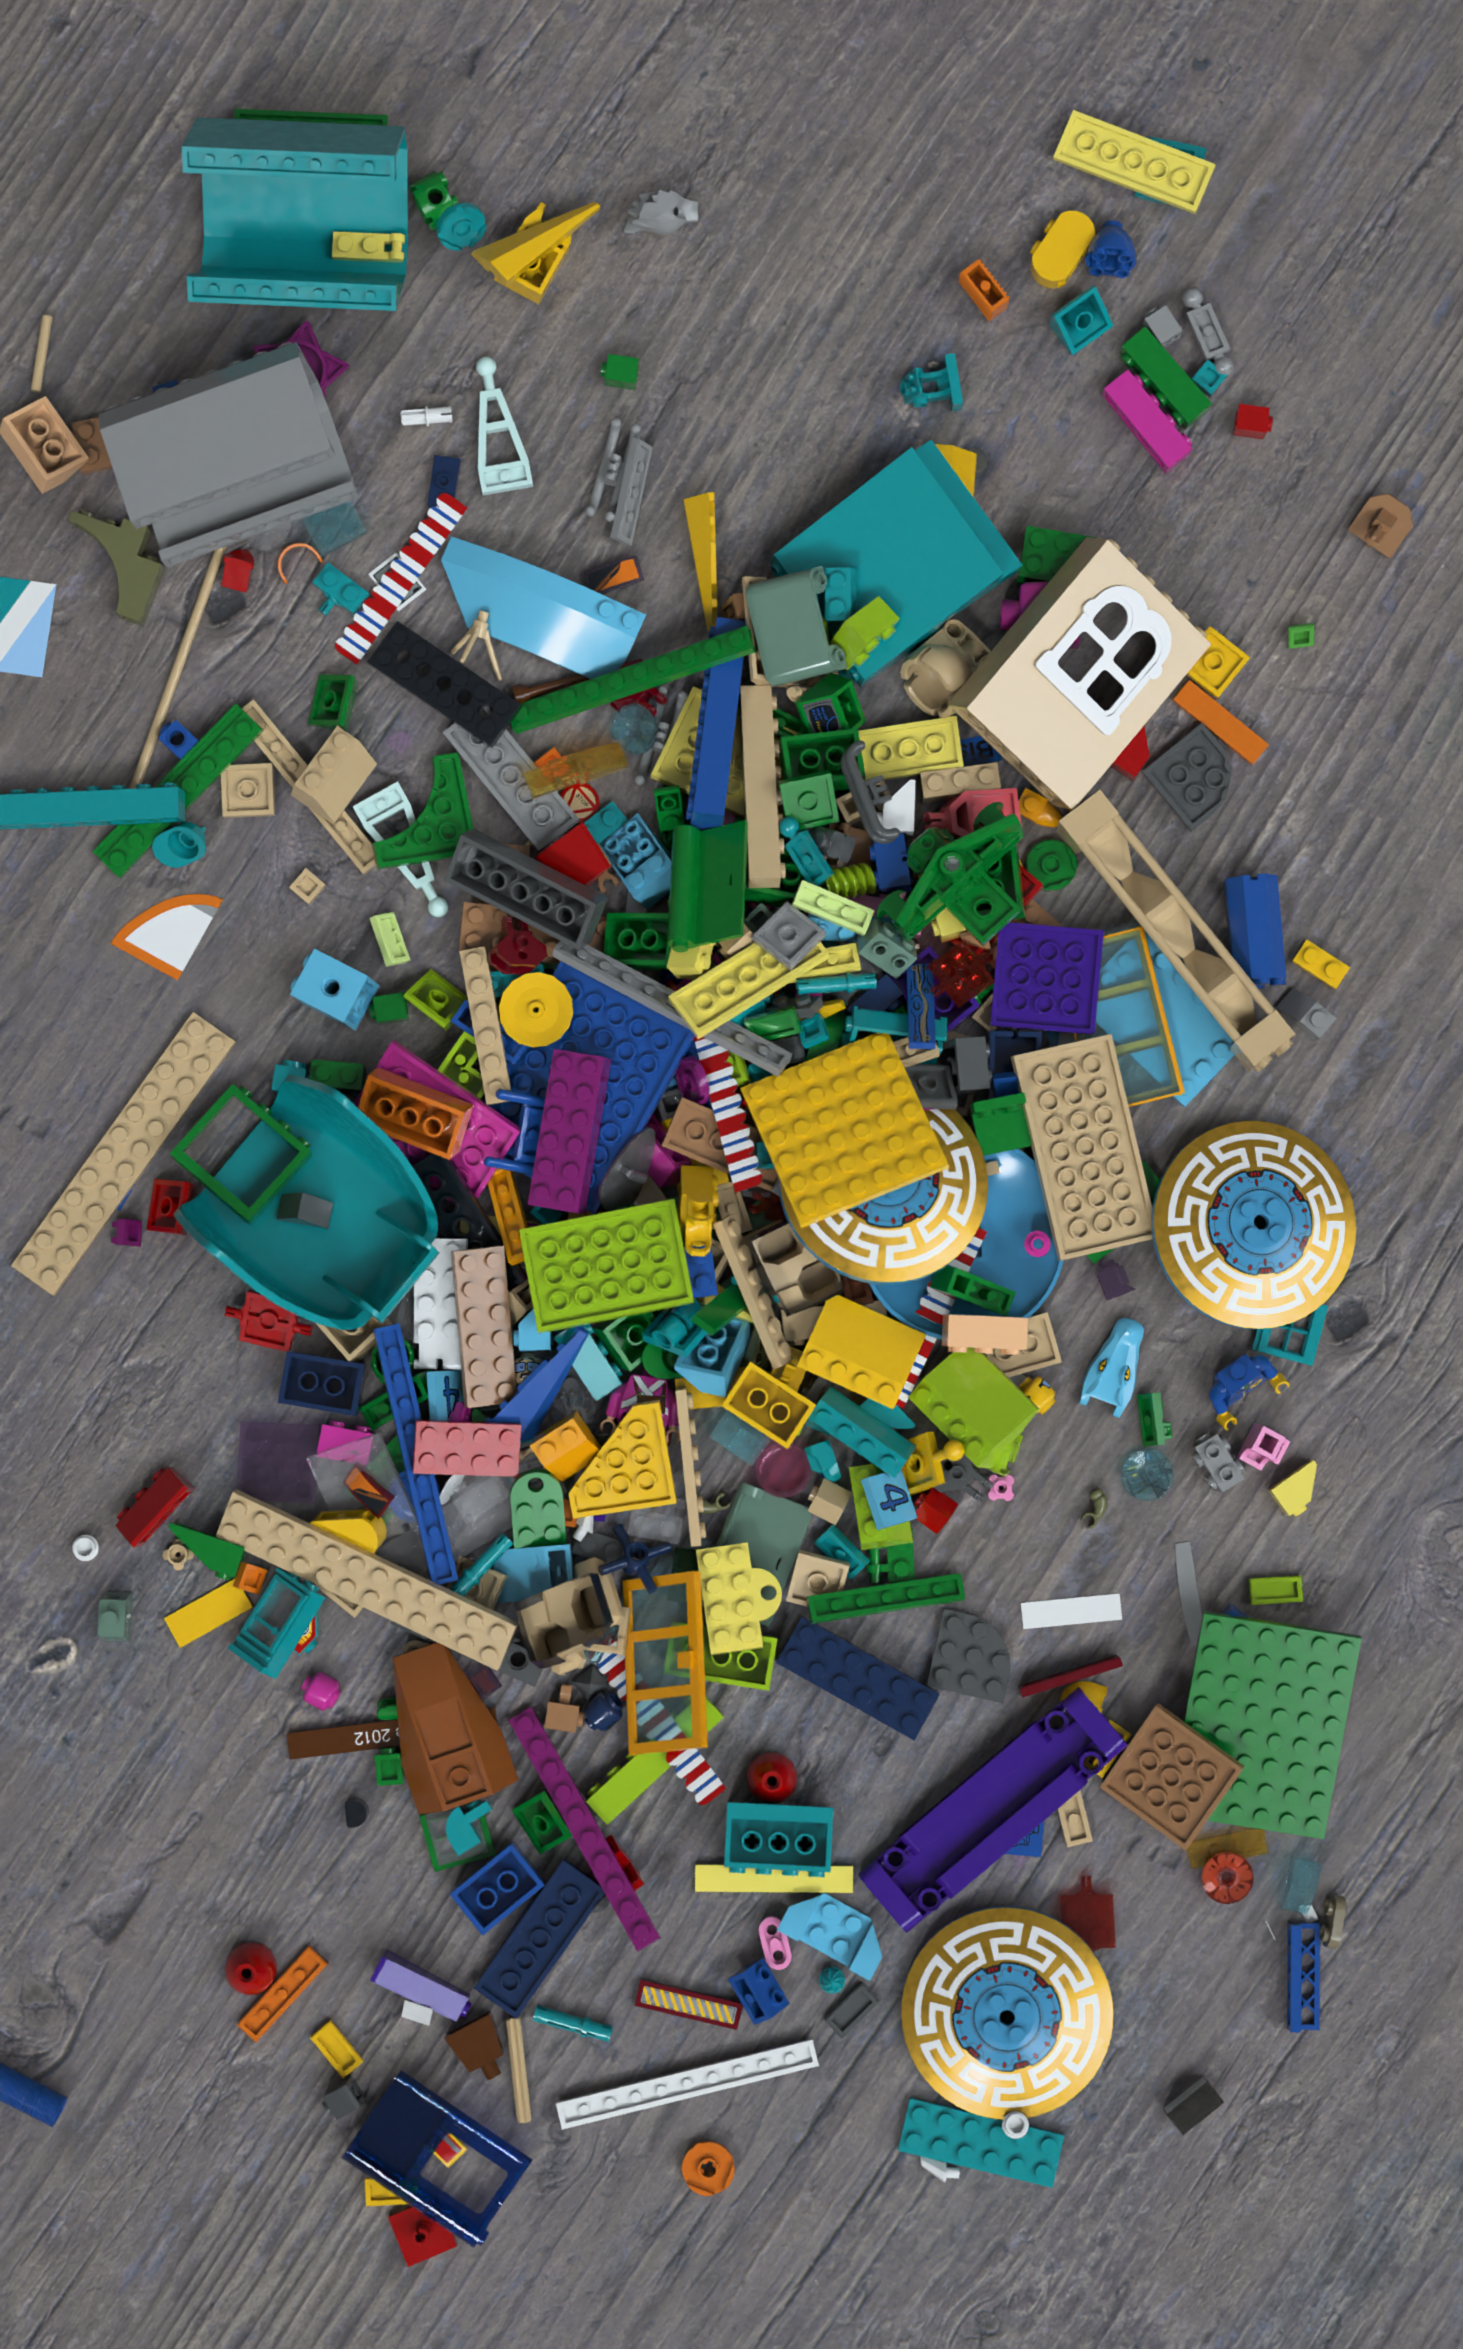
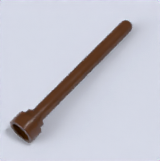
M577 674L531 687L518 684L511 686L514 700L521 704L531 700L530 697L564 689L590 679Z

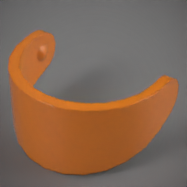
M292 542L282 548L277 558V569L285 584L288 582L281 571V560L284 554L294 547H306L312 550L316 558L322 563L323 560L313 547L304 542Z

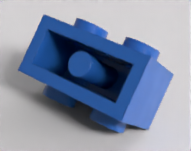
M764 1958L747 1964L728 1978L754 2025L771 2019L790 2004Z

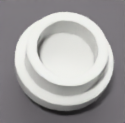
M82 1535L76 1538L72 1550L77 1559L89 1561L97 1556L99 1544L93 1536Z
M1010 2112L1003 2118L1002 2129L1008 2137L1018 2139L1027 2133L1029 2122L1021 2112Z

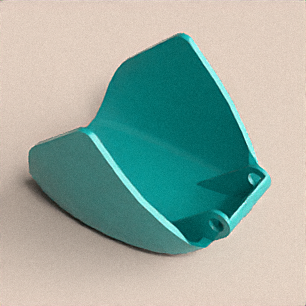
M288 1075L279 1087L277 1097L270 1109L272 1111L270 1116L277 1122L280 1119L283 1120L292 1129L290 1133L295 1138L303 1137L311 1145L309 1150H311L313 1156L251 1225L206 1187L196 1198L188 1203L181 1204L173 1212L174 1216L185 1230L220 1263L276 1305L312 1322L340 1330L360 1328L372 1317L383 1323L440 1254L431 1245L438 1232L436 1211L419 1176L403 1152L383 1130L336 1089L301 1076ZM261 1120L214 1178L250 1208L299 1152ZM306 1193L332 1202L334 1205L329 1228L324 1229L277 1220L282 1194Z

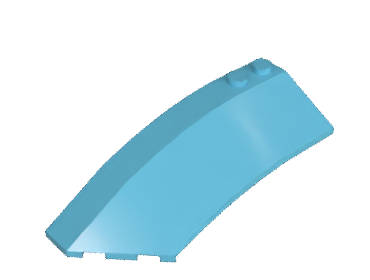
M452 536L441 559L467 628L470 629L473 621L477 620L479 610L489 613L487 630L490 637L537 655L589 679L616 671L624 664L646 617L644 613L571 580L508 555Z

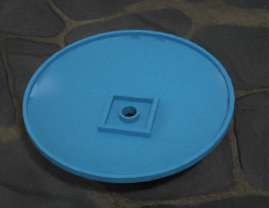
M1015 1149L984 1156L986 1163L997 1160L1001 1173L988 1176L987 1204L979 1228L987 1231L968 1273L1016 1292L1007 1317L1029 1318L1051 1293L1060 1275L1064 1260L1058 1261L1036 1163L1023 1151ZM1033 1231L1044 1232L1050 1239V1249L1042 1257H1033L1024 1248L1026 1236ZM1035 1239L1033 1242L1034 1248L1040 1249L1042 1241ZM934 1274L904 1284L881 1285L869 1283L881 1304L899 1321L925 1333L927 1336L942 1339V1325L932 1322L915 1312L923 1309L920 1306V1300L924 1295L929 1294L927 1285L932 1281ZM958 1298L955 1299L949 1315L1006 1317Z

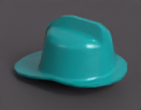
M186 821L160 833L154 838L152 843L155 857L162 864L174 868L183 867L201 859L206 852V835L204 833L206 827L204 825L199 827L193 822Z

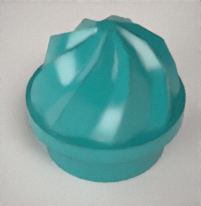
M837 1967L825 1968L819 1976L820 1987L827 1993H838L845 1985L844 1973Z

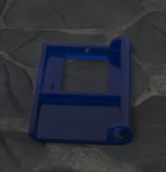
M402 2070L399 2071L341 2157L473 2248L476 2244L481 2246L489 2235V2232L486 2230L489 2223L533 2160ZM447 2134L454 2135L507 2172V2177L482 2213L474 2212L421 2175L422 2169Z

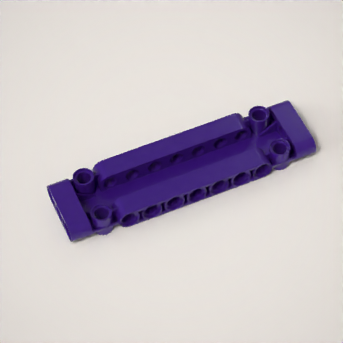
M1077 1687L1054 1708L1048 1710L1039 1721H1034L908 1827L895 1843L889 1845L882 1854L860 1871L858 1876L900 1927L908 1933L931 1912L937 1910L946 1899H951L1080 1791L1088 1783L1087 1780L1099 1773L1102 1767L1124 1750L1128 1744L1104 1715L1098 1711L1097 1707L1086 1697L1081 1688ZM1053 1715L1063 1717V1724L1058 1728H1053L1049 1725V1719ZM1089 1755L1095 1756L1098 1759L1097 1765L1094 1768H1086L1083 1765L1085 1757ZM893 1851H898L902 1854L903 1860L900 1863L894 1864L889 1861L888 1855ZM927 1892H933L936 1894L937 1900L933 1904H926L922 1899L923 1895Z

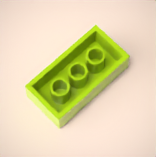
M673 1621V1626L688 1625V1622ZM703 1625L705 1681L769 1691L778 1638L761 1634L763 1648L710 1655L707 1627ZM688 1636L670 1639L665 1674L690 1678V1668L679 1669L677 1663V1652L689 1651Z

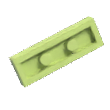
M804 880L800 882L791 905L862 936L866 934L875 911Z

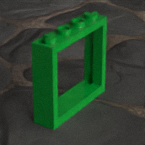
M232 1084L169 1154L173 1160L251 1225L313 1155L311 1150H309L311 1145L303 1137L295 1138L290 1133L292 1129L283 1120L280 1119L277 1122L270 1116L272 1111L261 1102L257 1105L250 1099L252 1094L243 1086L237 1088ZM234 1097L299 1152L250 1208L184 1153Z

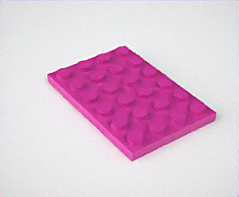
M394 1040L387 1048L376 1068L379 1067L474 1105L460 1151L452 1158V1161L478 1200L498 1169L485 1166V1157L490 1156L504 1159L521 1132L519 1127ZM364 1087L353 1103L357 1108L359 1106ZM389 1136L403 1152L411 1166L432 1154ZM431 1176V1186L435 1189H440V1179L436 1176ZM446 1198L447 1200H449L451 1203H453V1204L455 1205V1203H454V1201H453L452 1199Z

